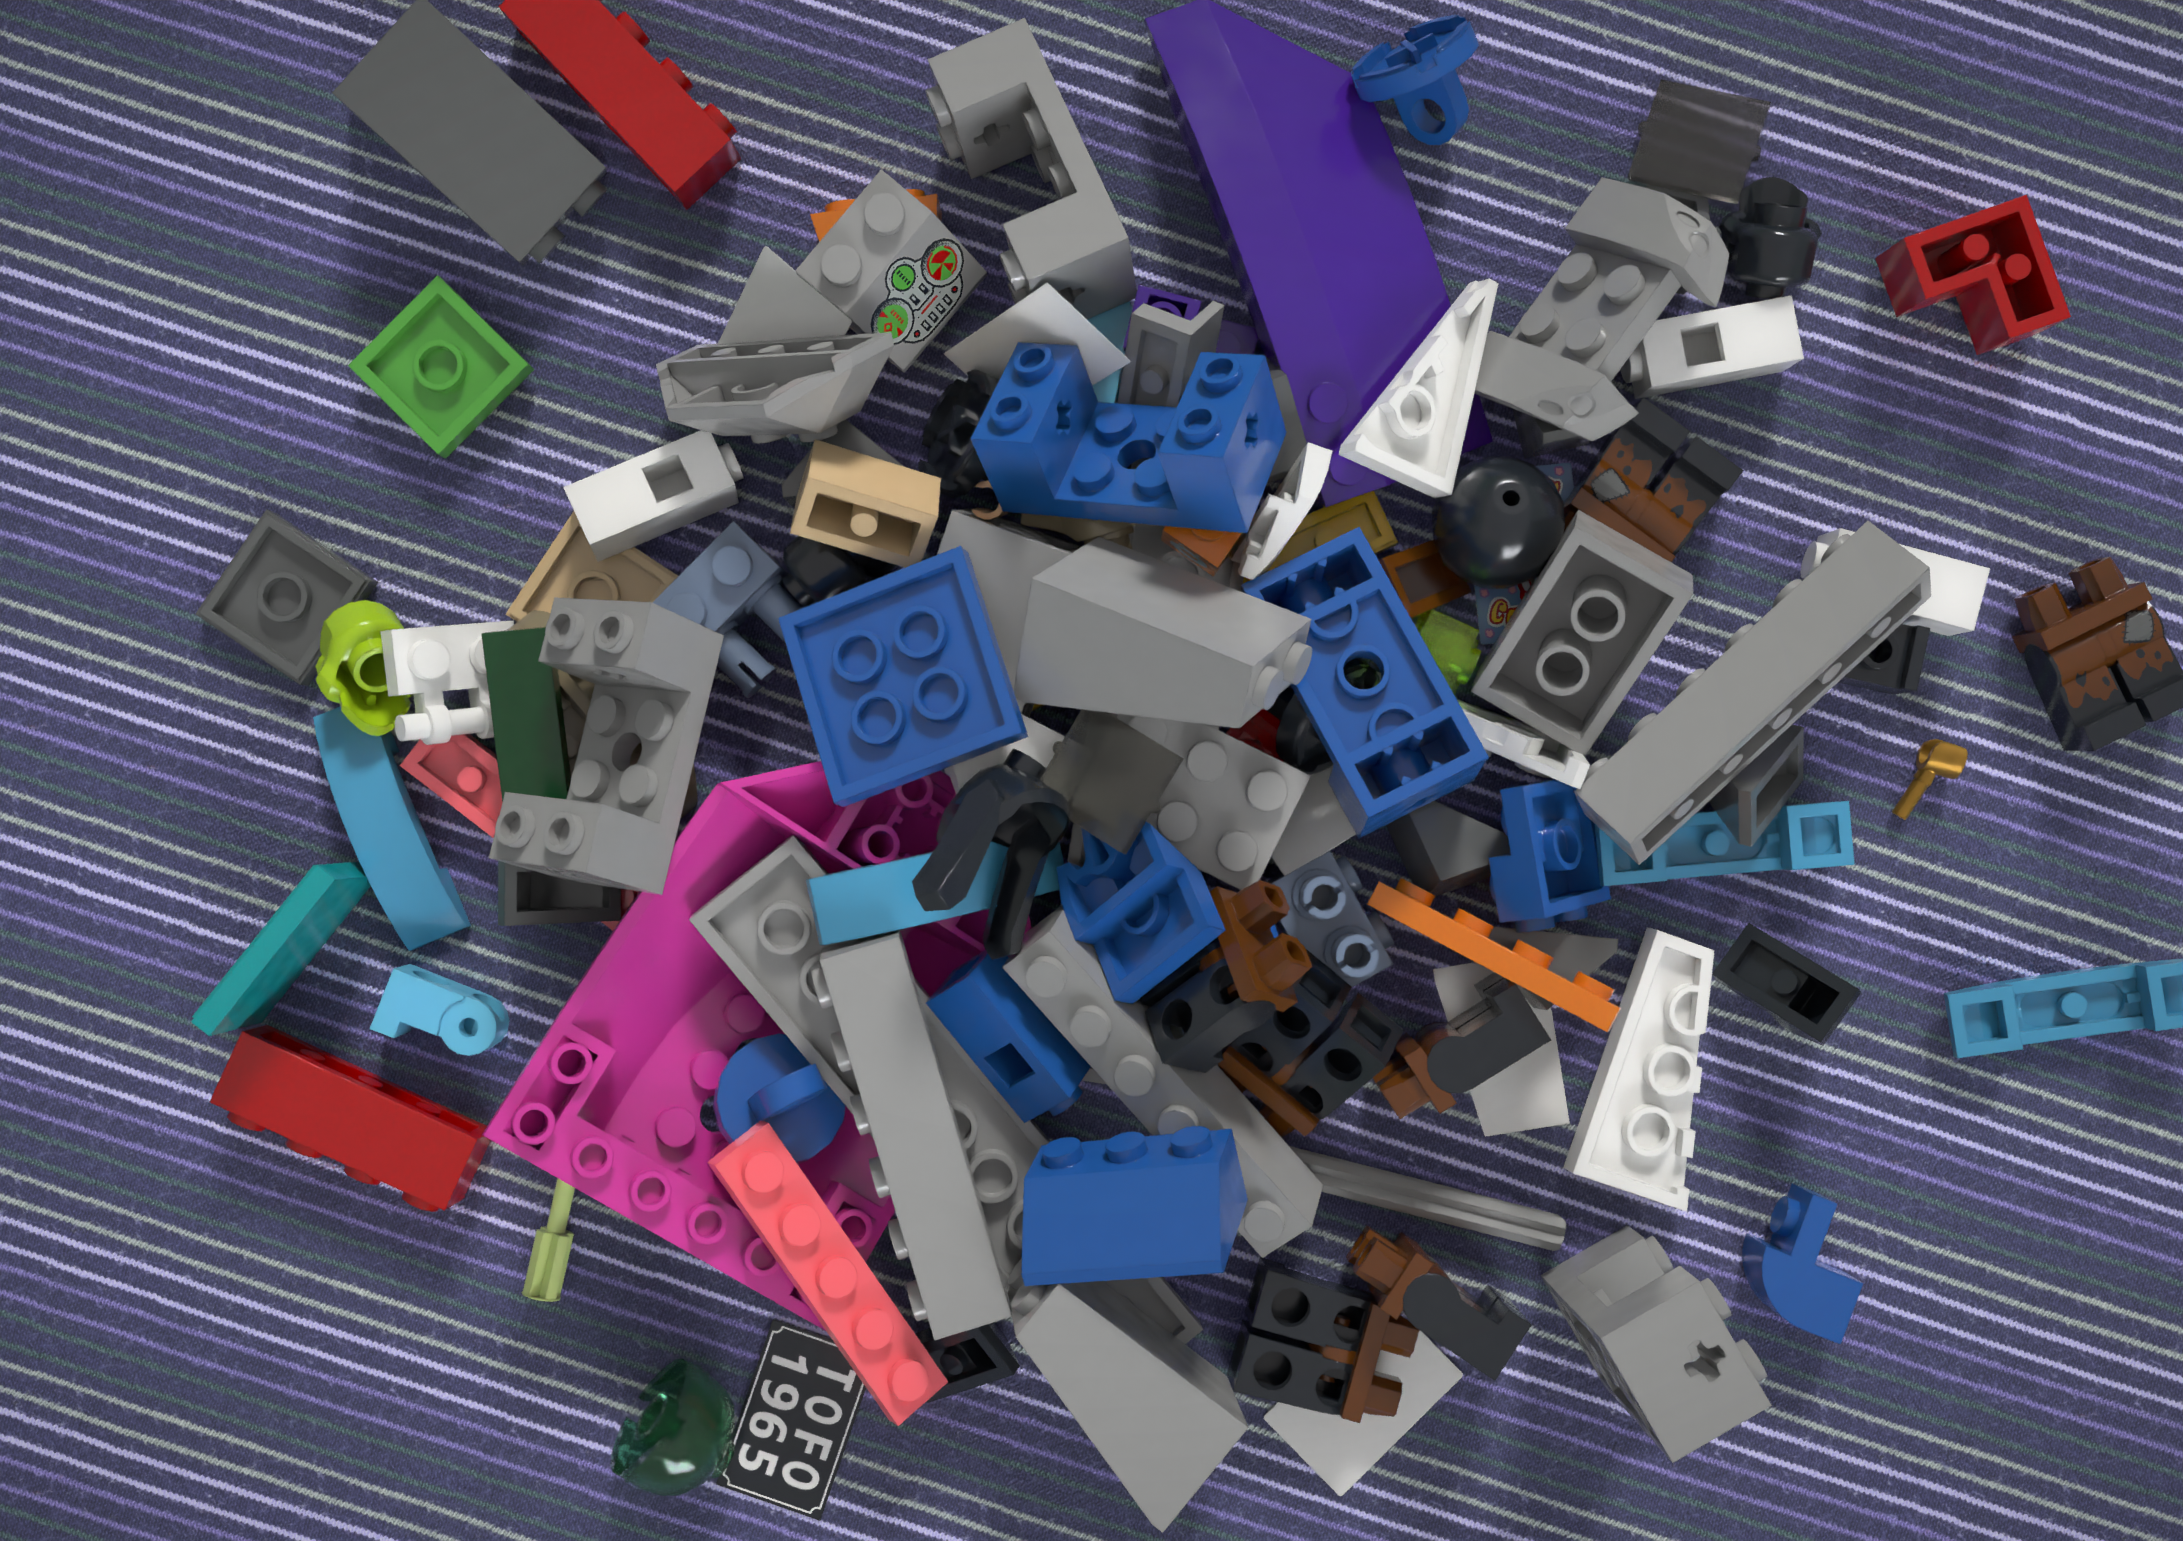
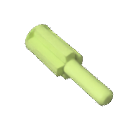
M558 1178L547 1227H541L536 1230L522 1291L524 1296L538 1301L553 1302L560 1300L574 1233L566 1230L575 1188Z

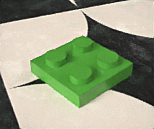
M438 275L348 365L438 455L445 459L535 370Z

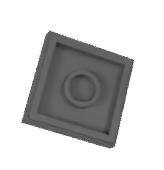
M266 509L196 612V615L298 684L308 686L317 674L315 666L322 655L320 652V637L324 621L334 610L347 603L367 600L378 584V581L277 513Z

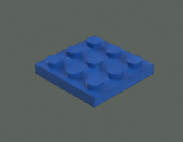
M962 546L778 618L834 804L841 807L848 806L1028 737L969 553Z

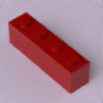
M505 0L498 7L514 29L686 210L741 160L731 140L737 133L734 126L715 105L709 103L702 109L687 94L694 86L670 58L666 57L659 64L646 51L644 47L650 42V39L626 12L623 11L615 18L601 3L602 0Z
M269 1025L241 1032L209 1101L229 1111L227 1118L232 1123L253 1131H264L265 1128L286 1137L285 1145L291 1150L312 1158H321L325 1155L345 1165L343 1171L351 1178L371 1185H378L381 1182L403 1191L401 1197L408 1204L430 1212H436L439 1208L445 1211L464 1199L491 1141L482 1135L487 1127L486 1125Z

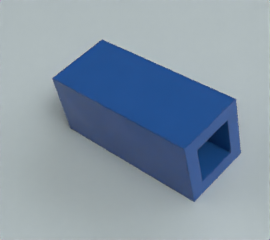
M984 950L955 968L927 1000L926 1004L1024 1123L1046 1111H1049L1052 1116H1056L1068 1109L1081 1096L1083 1090L1079 1084L1091 1066L1002 968L1009 957L992 960L987 951Z

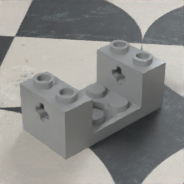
M1026 19L1018 20L928 59L935 86L926 89L925 92L938 122L936 128L950 161L961 157L971 179L1032 154L1044 183L1051 181L1058 198L1054 199L1055 202L1003 224L1009 250L1000 253L999 256L1010 282L1008 287L1014 303H1018L1047 282L1086 319L1135 299L1137 289L1128 235Z
M554 597L538 662L595 684L583 735L571 776L567 799L505 792L500 815L496 822L489 858L568 881L662 895L724 635L652 602ZM641 742L642 751L640 758L636 764L630 766L631 754L634 748Z
M1626 1225L1540 1275L1603 1385L1672 1463L1772 1406L1758 1383L1767 1377V1373L1753 1349L1744 1339L1736 1343L1723 1322L1732 1314L1717 1287L1709 1278L1700 1282L1681 1266L1673 1268L1667 1254L1654 1236L1644 1239L1639 1233Z

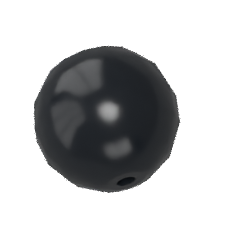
M1487 456L1466 464L1457 471L1452 495L1436 498L1432 509L1433 542L1444 565L1461 580L1484 589H1509L1531 580L1543 570L1557 548L1565 530L1564 503L1554 482L1534 464L1512 456Z

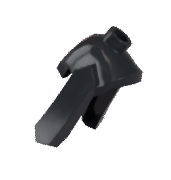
M1017 749L1010 751L1003 764L980 770L963 785L944 810L936 836V841L939 844L912 880L915 896L924 911L950 910L966 898L990 842L992 841L1007 847L1008 850L996 884L982 935L984 948L992 960L1020 953L1028 915L1048 855L1068 830L1070 821V810L1066 798L1041 781L1047 769L1038 761Z

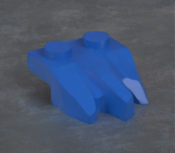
M1126 811L1120 820L1119 831L1117 828L1098 819L1081 824L1085 851L1083 867L1068 862L1056 868L1061 905L1075 941L1094 945L1114 1000L1133 1004L1226 931L1203 875L1198 868L1150 823Z

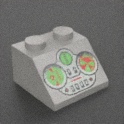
M882 169L795 270L800 278L852 320L850 328L857 334L891 332L894 347L888 360L903 373L908 370L987 276L986 270L937 216Z

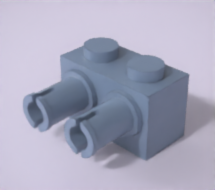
M734 521L652 602L724 635L717 667L743 691L742 693L746 698L753 696L762 686L745 670V666H748L760 680L764 679L766 682L772 678L777 669L772 664L770 665L737 632L738 628L755 613L785 643L778 618L804 608L782 587V579L789 573Z
M1328 851L1285 876L1283 873H1280L1266 881L1283 890L1290 908L1288 915L1277 922L1282 932L1296 937L1305 946V949L1350 986L1354 987L1393 965L1385 949L1394 945V941L1378 913L1374 911L1366 916L1354 893L1363 889V886L1345 855L1335 860L1331 851Z

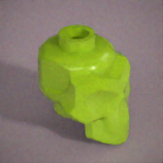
M362 600L347 603L334 610L324 621L320 637V652L322 655L315 666L318 674L316 682L321 692L329 701L340 703L341 711L358 729L369 735L380 736L393 730L396 717L398 715H405L411 705L408 698L412 694L388 696L380 632L391 629H404L395 612L383 604Z

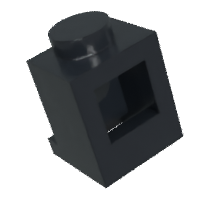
M1901 624L1877 646L1874 661L1867 655L1838 683L1892 695L1917 691L1930 628Z

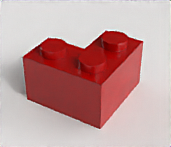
M2027 195L1905 237L1875 258L1896 317L1956 296L1977 355L2034 336L2071 317Z

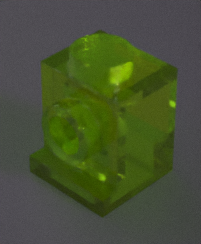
M1431 609L1419 617L1416 628L1455 696L1460 683L1465 685L1469 680L1480 657L1481 650L1476 648L1479 640L1476 639L1479 630Z

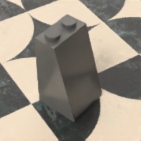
M416 0L332 92L357 118L522 266L531 256L541 264L565 237L557 229L573 210L582 217L585 216L607 191V188L600 182L607 174L606 167L427 0Z

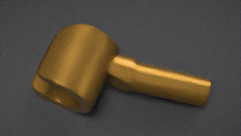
M1939 739L1924 742L1917 753L1916 766L1918 770L1913 776L1914 779L1892 810V813L1906 820L1926 789L1931 786L1935 775L1949 779H1956L1960 775L1966 764L1968 751L1964 747Z

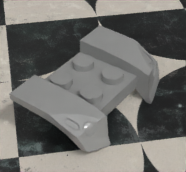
M1603 177L1565 227L1576 245L1561 263L1528 311L1523 315L1509 337L1489 331L1487 334L1474 392L1476 395L1533 416L1590 441L1605 436L1639 414L1611 381L1680 287H1683L1705 304L1717 307L1729 259V252L1712 222L1665 193Z

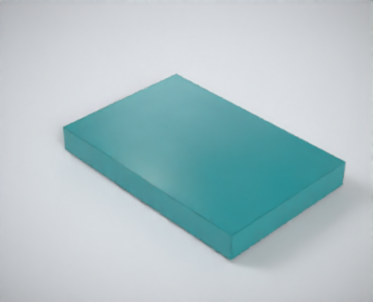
M360 862L313 865L192 1016L194 1019L191 1022L208 1036L262 1023L371 887Z

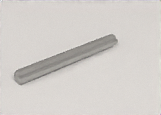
M1289 1146L1323 1184L1322 1192L1552 1251L1559 1250L1563 1243L1566 1221L1558 1214Z

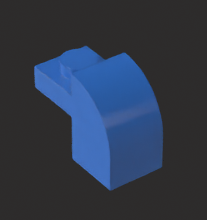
M1792 1183L1788 1195L1782 1196L1773 1209L1770 1220V1229L1773 1235L1770 1242L1746 1233L1742 1248L1744 1273L1756 1296L1778 1315L1804 1331L1841 1344L1864 1283L1841 1269L1817 1261L1837 1203L1814 1191Z

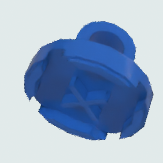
M1459 15L1439 17L1409 28V31L1404 33L1406 40L1400 42L1401 45L1393 50L1389 41L1385 44L1384 42L1380 43L1362 56L1351 71V77L1360 100L1374 102L1393 98L1409 133L1418 141L1428 145H1441L1448 142L1463 127L1468 118L1469 107L1467 97L1456 68L1473 55L1479 44L1471 22H1467L1466 17ZM1424 99L1435 101L1442 108L1445 121L1436 120L1428 113L1425 108Z
M780 1033L754 1039L733 1054L718 1078L713 1101L719 1131L729 1144L759 1121L768 1122L797 1164L809 1160L832 1142L844 1121L846 1107L824 1081L816 1063L811 1065L787 1035Z

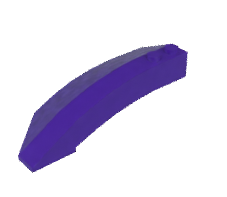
M1196 0L1145 18L1144 23L1184 145H1187L1253 321L1262 351L1271 362L1287 374L1306 443L1309 442L1332 450L1329 469L1314 504L1329 507L1397 482L1338 455L1340 446L1451 307L1414 198L1374 102L1360 100L1350 72L1211 0ZM1476 394L1473 396L1461 455L1493 442L1480 397Z

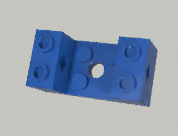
M1018 342L976 426L971 441L1003 512L1247 533L1287 432L1265 355L1201 352L1178 406L1166 407L1098 402L1077 345ZM1150 458L1143 461L1136 469H1127L1130 464L1139 459Z
M1360 527L1241 585V592L1312 619L1306 640V645L1312 647L1311 661L1300 683L1290 685L1334 764L1328 783L1358 838L1474 781L1489 756ZM1355 658L1370 659L1379 667L1381 681L1370 689L1355 688L1346 680L1343 668L1349 661Z

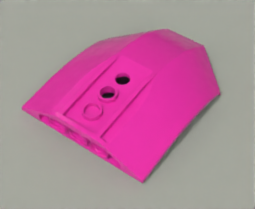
M821 761L717 783L675 840L663 894L638 893L555 1018L482 1135L825 1330L707 1163L730 1145L720 1131H708L700 1120L701 1107L708 1098L715 1095L718 1078L724 1067L743 1041L750 1038L757 1039L785 1033L689 919L692 914L792 835H795L806 845L829 874L933 852L939 844L936 841V836L944 810L956 795L951 778L942 771H938L845 807L834 804ZM989 909L900 929L913 975L930 996L933 995L955 968L985 950L982 935ZM1029 915L1024 934L1032 928ZM845 1107L844 1121L832 1142L809 1160L798 1163V1166L866 1262L885 1230L888 1221L893 1216L895 1208L891 1195L879 1198L873 1182L869 1159L879 1156L874 1139L869 1133L860 1135L854 1115Z

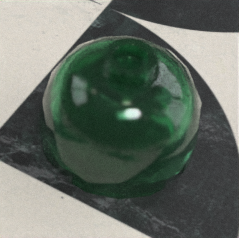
M676 1359L664 1367L639 1395V1399L651 1402L641 1413L637 1423L628 1417L625 1418L611 1453L610 1468L612 1472L623 1478L625 1483L635 1489L653 1496H681L704 1484L709 1477L713 1479L719 1477L728 1467L735 1451V1445L732 1443L735 1432L734 1404L727 1391L707 1370L697 1364L694 1365L690 1361Z

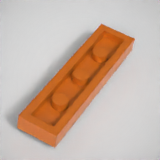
M1400 878L1396 888L1380 881L1378 882L1367 905L1606 1032L1610 1031L1621 1010V1007L1609 1002L1614 992V989L1580 971L1577 972L1572 982L1548 969L1554 959L1552 956L1519 939L1513 950L1489 938L1494 928L1493 925L1460 908L1453 919L1430 907L1435 895L1403 878Z

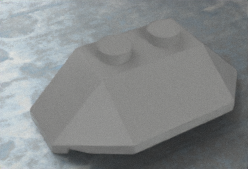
M887 332L730 344H700L656 364L660 379L665 409L671 422L721 436H751L752 442L756 444L779 440L788 434H798L801 442H814L815 439L823 440L835 435L838 432L836 424L861 411L894 347L892 333Z

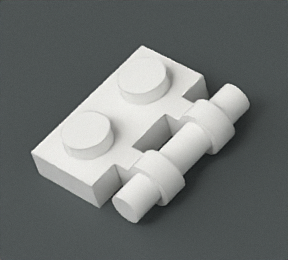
M514 620L380 631L388 696L413 694L415 714L398 715L395 719V732L400 741L421 739L424 744L432 745L447 743L451 736L472 733H476L482 739L494 738L481 633L507 630L514 625ZM468 689L470 708L454 710L446 708L443 691Z

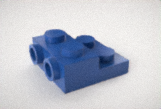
M1556 779L1500 790L1503 805L1501 809V824L1508 837L1511 853L1489 858L1491 870L1489 886L1491 896L1497 905L1499 922L1514 921L1517 933L1549 929L1556 926L1555 922L1588 917L1587 906L1611 899L1609 886H1600L1595 823L1584 814L1574 793L1577 788Z

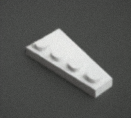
M1647 927L1619 1006L1621 1010L1613 1023L1563 1168L1576 1175L1687 1212L1689 1189L1684 1187L1687 1157L1693 1158L1695 1131L1690 1129L1694 1093H1700L1702 1067L1697 1066L1699 1037L1701 1034L1706 1033L1714 950Z

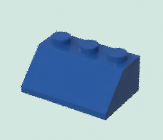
M1190 1126L1180 1129L1174 1134L1144 1136L1139 1132H1124L1107 1140L1080 1142L1077 1138L1065 1137L1051 1141L1046 1145H1041L1024 1178L1021 1268L1024 1286L1224 1273L1248 1201L1232 1129L1209 1130L1203 1126Z

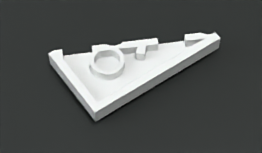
M1486 279L1479 282H1470L1344 440L1338 455L1433 498L1452 495L1498 288L1497 282Z
M1377 672L1381 681V673ZM1457 700L1489 757L1493 752L1514 761L1515 765L1524 771L1545 778H1553L1581 789L1590 767L1583 754L1573 751L1526 723Z

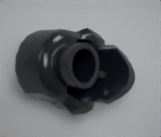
M1766 177L1746 185L1739 192V211L1728 213L1722 219L1719 226L1722 240L1729 252L1728 273L1733 279L1747 283L1745 291L1747 296L1766 299L1785 297L1786 287H1800L1808 283L1811 278L1818 239L1821 237L1822 232L1816 222L1806 218L1808 210L1807 195L1792 183L1780 178Z
M797 536L784 548L783 560L790 573L782 581L790 593L804 607H807L815 602H820L883 577L899 566Z

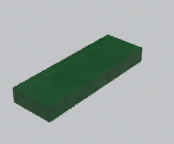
M546 627L481 633L502 802L505 792L567 799L571 783V772L558 669L538 662Z

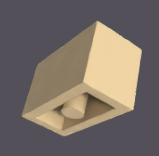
M815 439L797 493L790 533L906 568L921 562L938 518L941 478Z

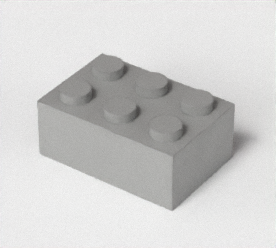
M1578 510L1563 533L1557 548L1541 573L1534 579L1479 667L1471 692L1573 751L1583 754L1585 757L1692 597L1693 575Z
M1118 714L1073 807L1117 829L1120 828L1121 818L1128 811L1150 823L1198 869L1243 890L1260 880L1311 776L1207 724Z

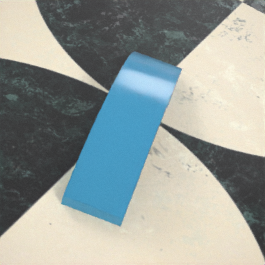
M341 706L313 717L326 776L348 837L378 901L409 951L415 950L470 927L471 924L448 868L439 869L393 757V754L400 751L392 732L374 736L361 731L341 711Z
M1849 801L1784 805L1752 847L1739 844L1716 811L1697 812L1640 865L1595 824L1600 886L1667 881V879L1771 870H1800L1855 865Z
M992 841L990 842L966 898L950 910L924 911L915 896L912 880L933 852L806 879L819 945L823 946L873 936L989 909L1008 848ZM1060 842L1048 855L1034 897L1059 890L1056 867L1064 864Z
M2183 959L2070 970L1988 983L1944 993L1953 1056L1963 1058L2022 1050L2023 1045L2143 1028L2153 1031L2183 1028Z

